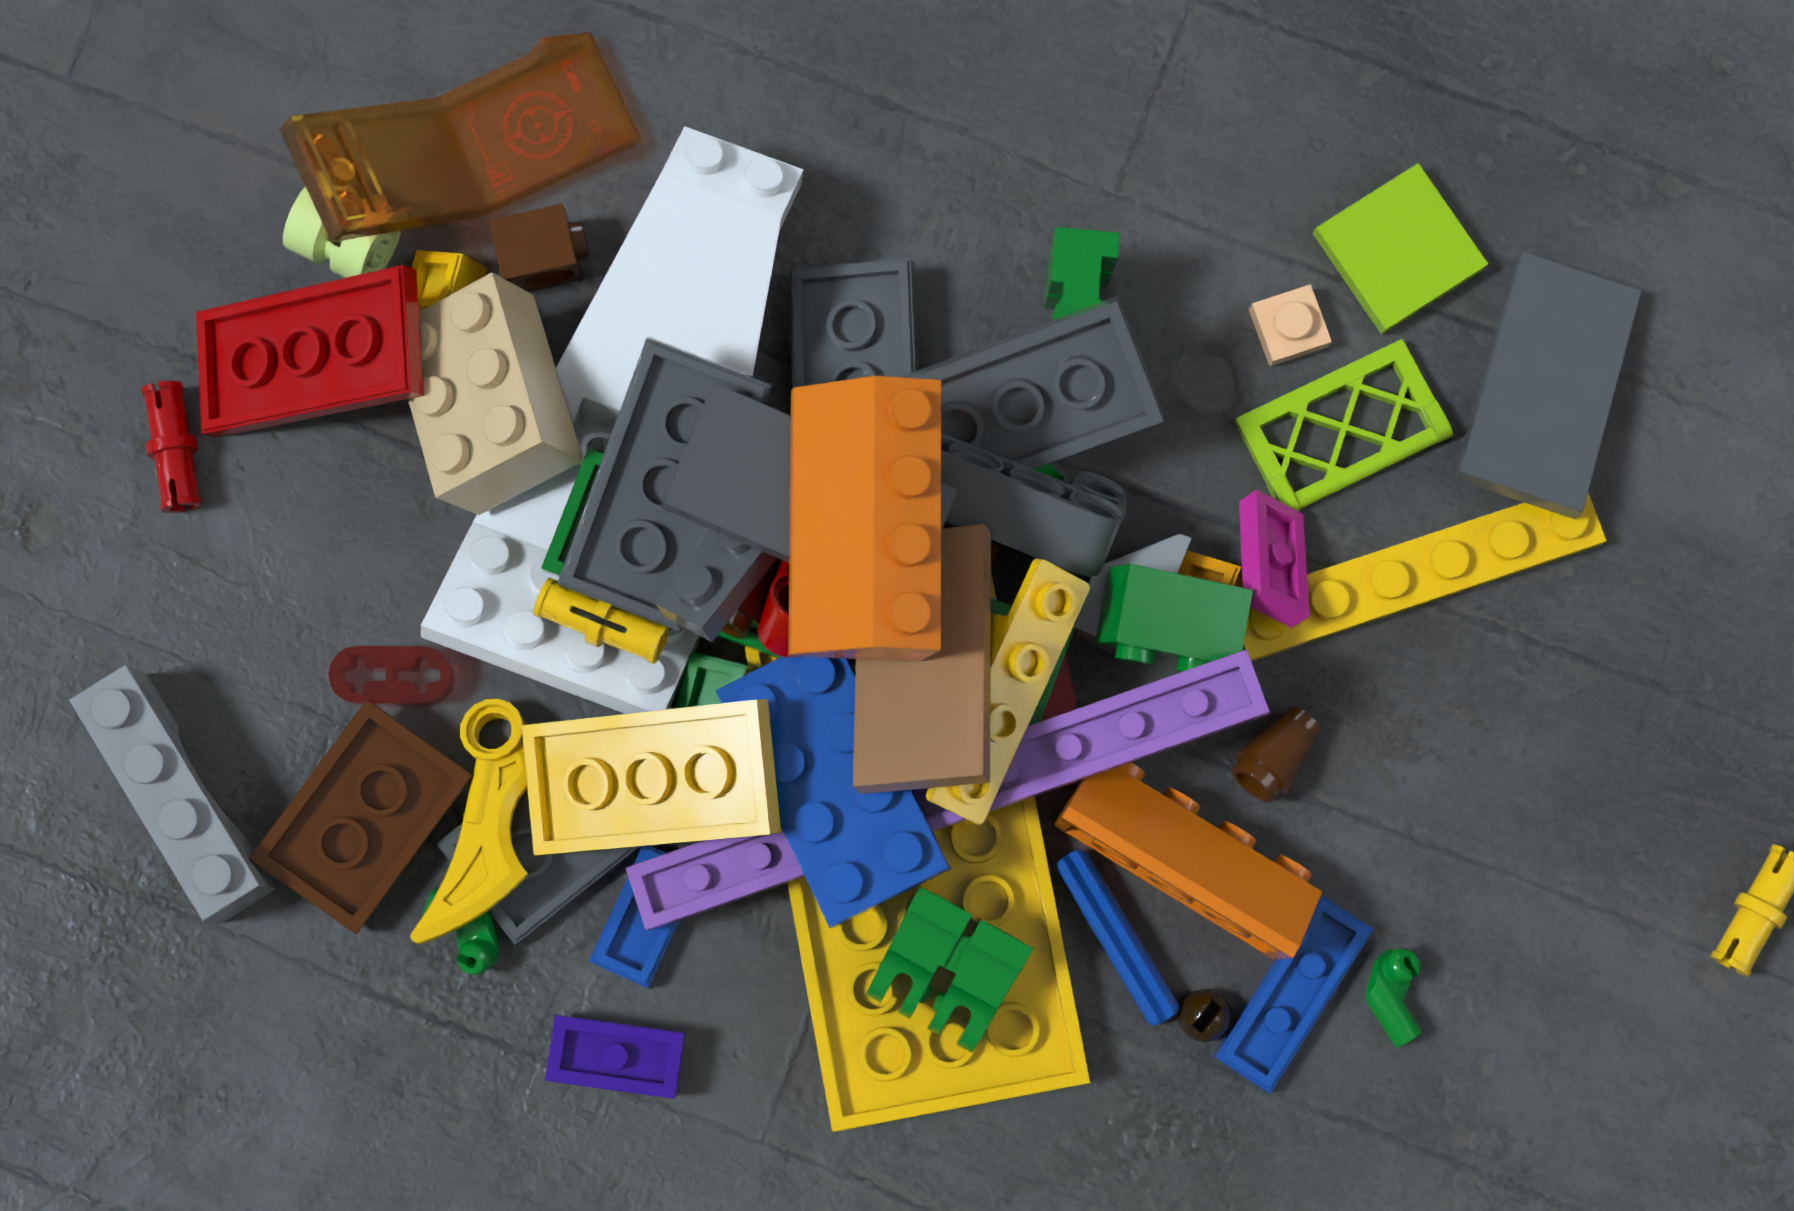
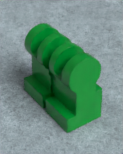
M1055 228L1047 261L1044 309H1054L1051 321L1102 302L1099 299V287H1108L1112 272L1118 260L1120 232Z
M919 886L865 995L881 1003L895 976L901 973L909 975L913 984L898 1013L910 1019L918 1003L922 1004L934 988L929 983L938 966L940 965L955 973V976L946 993L944 994L939 991L933 1007L935 1013L927 1029L939 1035L953 1009L957 1006L967 1007L971 1014L956 1045L972 1053L1034 948L981 918L971 936L964 933L963 931L972 914L930 890Z

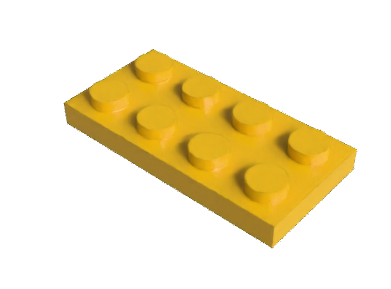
M768 699L521 725L534 855L781 833Z

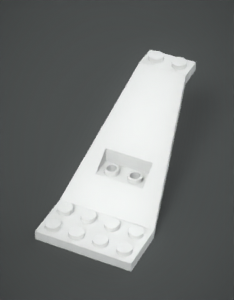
M684 126L659 178L556 367L583 459L588 448L605 453L646 337L655 338L753 376L779 231L801 186L804 169ZM582 462L483 514L476 515L421 623V638L624 714L670 709L682 682L689 654L691 655V652H695L701 636L684 627L680 631L670 628L669 637L662 655L656 664H652L644 658L605 643L600 647L590 645L585 642V635L546 618H539L533 615L536 599L545 581L548 578L557 581L559 579L558 576L543 571L541 567ZM579 609L577 612L580 616L622 633L627 631L626 627L585 610Z

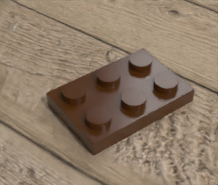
M366 700L249 859L354 934H357L471 780L473 774L375 703Z

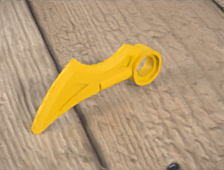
M498 698L485 699L474 704L465 713L460 724L462 743L469 754L476 760L454 855L435 897L410 934V938L416 944L432 941L477 919L508 896L529 875L515 854L511 838L513 814L519 799L527 789L521 726L527 725V723L510 702ZM493 719L509 721L511 724V735L503 746L496 749H487L480 745L479 733L487 722Z

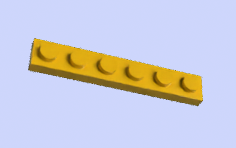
M1589 493L1587 494L1583 512L1576 520L1527 503H1521L1307 574L1309 617L1291 628L1250 607L1242 651L1247 649L1252 662L1600 546L1607 542Z

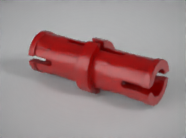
M172 380L159 381L160 390H156L153 383L147 384L141 388L145 400L151 440L146 442L145 447L147 457L155 461L161 498L160 509L163 513L186 512L184 505H189L190 510H196L203 506L193 454L199 448L196 436L194 437V435L189 434L183 397V383Z

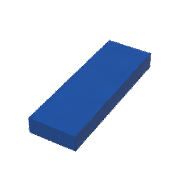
M1321 895L1295 956L1290 959L1273 960L1213 1057L1254 1085L1271 1094L1372 933L1373 928Z

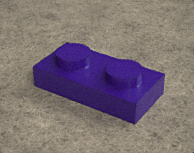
M555 1015L545 1081L675 1099L678 1092L686 1032Z

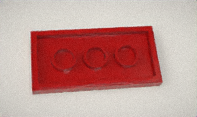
M405 265L395 266L196 312L202 435L217 438L424 396L416 269Z

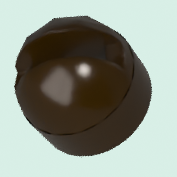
M1193 991L1186 995L1179 1005L1180 1010L1177 1013L1179 1026L1193 1040L1200 1042L1215 1041L1222 1037L1230 1026V1006L1225 998L1215 991ZM1214 1001L1220 1006V1009L1200 1032L1192 1024L1204 1013L1210 1002Z

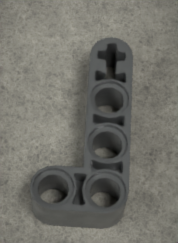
M941 433V482L957 489L946 522L958 527L985 524L991 532V540L1038 559L1047 560L1058 567L1080 575L1091 577L1099 575L1126 514L1127 493L1120 485L1102 475L1088 471H1076L1070 484Z

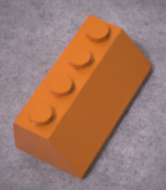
M869 376L795 387L791 390L788 656L922 661L941 650V380Z
M1133 763L1080 780L1055 821L1054 827L1272 960L1290 959L1295 956L1322 894L1321 890L1308 883L1313 875L1309 870L1280 854L1275 862L1271 861L1252 849L1257 841L1253 836L1227 821H1223L1220 827L1217 828L1197 816L1201 806L1185 794L1171 787H1167L1164 794L1159 793L1141 782L1146 773Z

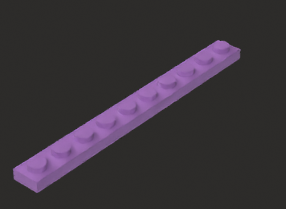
M1247 649L1028 726L989 812L1269 715L1270 711ZM928 788L913 789L933 832L966 821V819L929 802L926 799ZM782 828L781 833L704 840L626 868L645 930L649 931L805 877Z

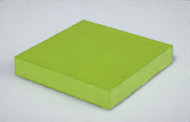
M1419 163L1317 226L1312 233L1381 335L1482 272L1489 265Z

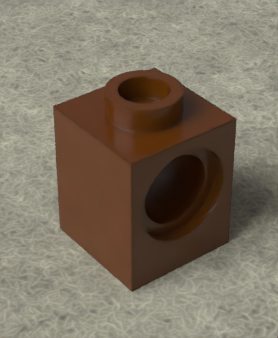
M563 203L489 220L501 278L527 292L583 280L579 260L590 258L586 236L581 221L570 223Z

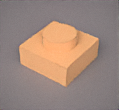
M1311 284L1254 302L1249 308L1269 367L1326 349L1332 343Z

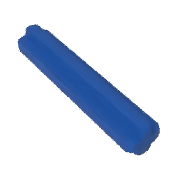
M1080 848L1061 858L1056 863L1058 874L1146 1021L1150 1025L1156 1026L1175 1016L1180 1010L1177 1000L1088 852Z

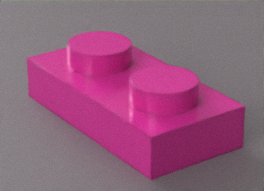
M1256 489L1239 501L1243 588L1253 590L1251 608L1292 628L1309 617L1304 516L1297 510Z

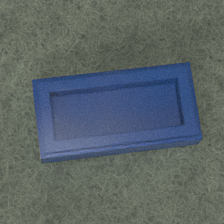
M649 845L642 846L634 865L667 853ZM628 877L589 962L645 988H649L680 921L651 931L645 930Z

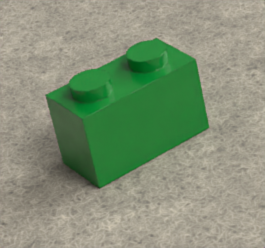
M1131 563L1109 567L1096 643L1116 647L1115 659L1152 666L1154 665L1155 656L1177 660L1176 672H1184L1242 651L1253 590Z

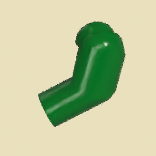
M435 887L429 896L423 915L439 889L438 887ZM487 911L477 919L454 930L460 953L456 957L457 964L462 971L470 975H481L495 965L499 957L500 943L492 916Z
M1407 948L1388 949L1377 957L1373 963L1365 991L1367 1005L1395 1048L1405 1045L1423 1032L1404 1003L1412 977H1417L1420 971V963L1417 956Z

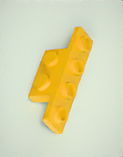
M1036 558L1030 565L1008 616L991 613L990 783L928 788L926 799L929 802L975 824L980 825L985 821L1089 593L1090 586L1088 583L1047 560Z

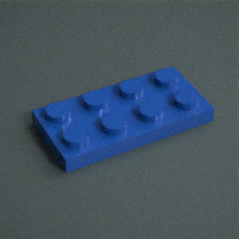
M780 657L717 689L716 692L721 703L768 699L780 826L829 928H835L952 868L913 789L860 794L853 787L856 673L849 659Z

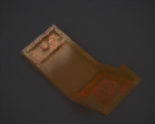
M591 32L543 37L528 55L438 97L290 116L279 129L331 242L484 217L636 146L642 140L640 132Z

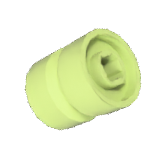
M322 175L316 176L300 192L290 210L283 232V245L286 249L315 264L330 260L332 272L343 278L386 268L399 241L402 230V218L399 214L370 199L363 200L357 204L356 195L352 190Z

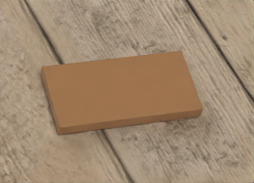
M985 524L944 528L941 531V650L922 661L856 659L853 787L860 794L990 783L991 532Z

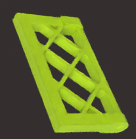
M1403 339L1239 416L1234 421L1267 484L1272 498L1297 511L1436 443L1453 437L1450 423L1438 401L1435 400ZM1391 365L1401 381L1398 395L1362 384L1364 378ZM1341 389L1352 391L1342 422L1306 411L1308 405ZM1406 393L1408 394L1410 400L1404 398ZM1358 394L1394 405L1384 436L1349 425ZM1401 408L1418 413L1426 428L1425 430L1402 441L1391 439ZM1289 415L1295 417L1296 421L1287 449L1269 444L1261 428ZM1303 420L1339 432L1329 463L1293 452ZM1345 434L1381 446L1378 453L1349 467L1341 468L1335 466ZM1276 457H1279V458H1282V459H1283L1281 465H1280V463L1278 462V460H1277ZM1289 461L1325 472L1324 479L1294 492L1285 475Z

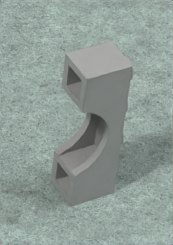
M124 665L69 699L202 921L223 923L277 889L268 872L249 859L254 849L248 839L225 815L202 783L182 746L178 733L179 726L146 673Z

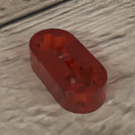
M424 646L347 647L335 656L328 672L330 686L335 694L348 703L362 706L366 700L372 701L377 706L385 707L433 706L444 701L449 696L455 682L454 669L449 660L435 649ZM364 659L365 666L370 670L386 672V681H367L364 683L363 692L356 693L355 685L344 680L345 672L356 670L357 660ZM428 660L429 667L434 671L440 672V680L430 682L427 687V693L420 694L419 687L412 682L398 681V672L419 671L421 661Z

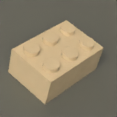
M491 272L419 312L424 396L409 398L408 401L435 498L481 515L583 462L534 295Z

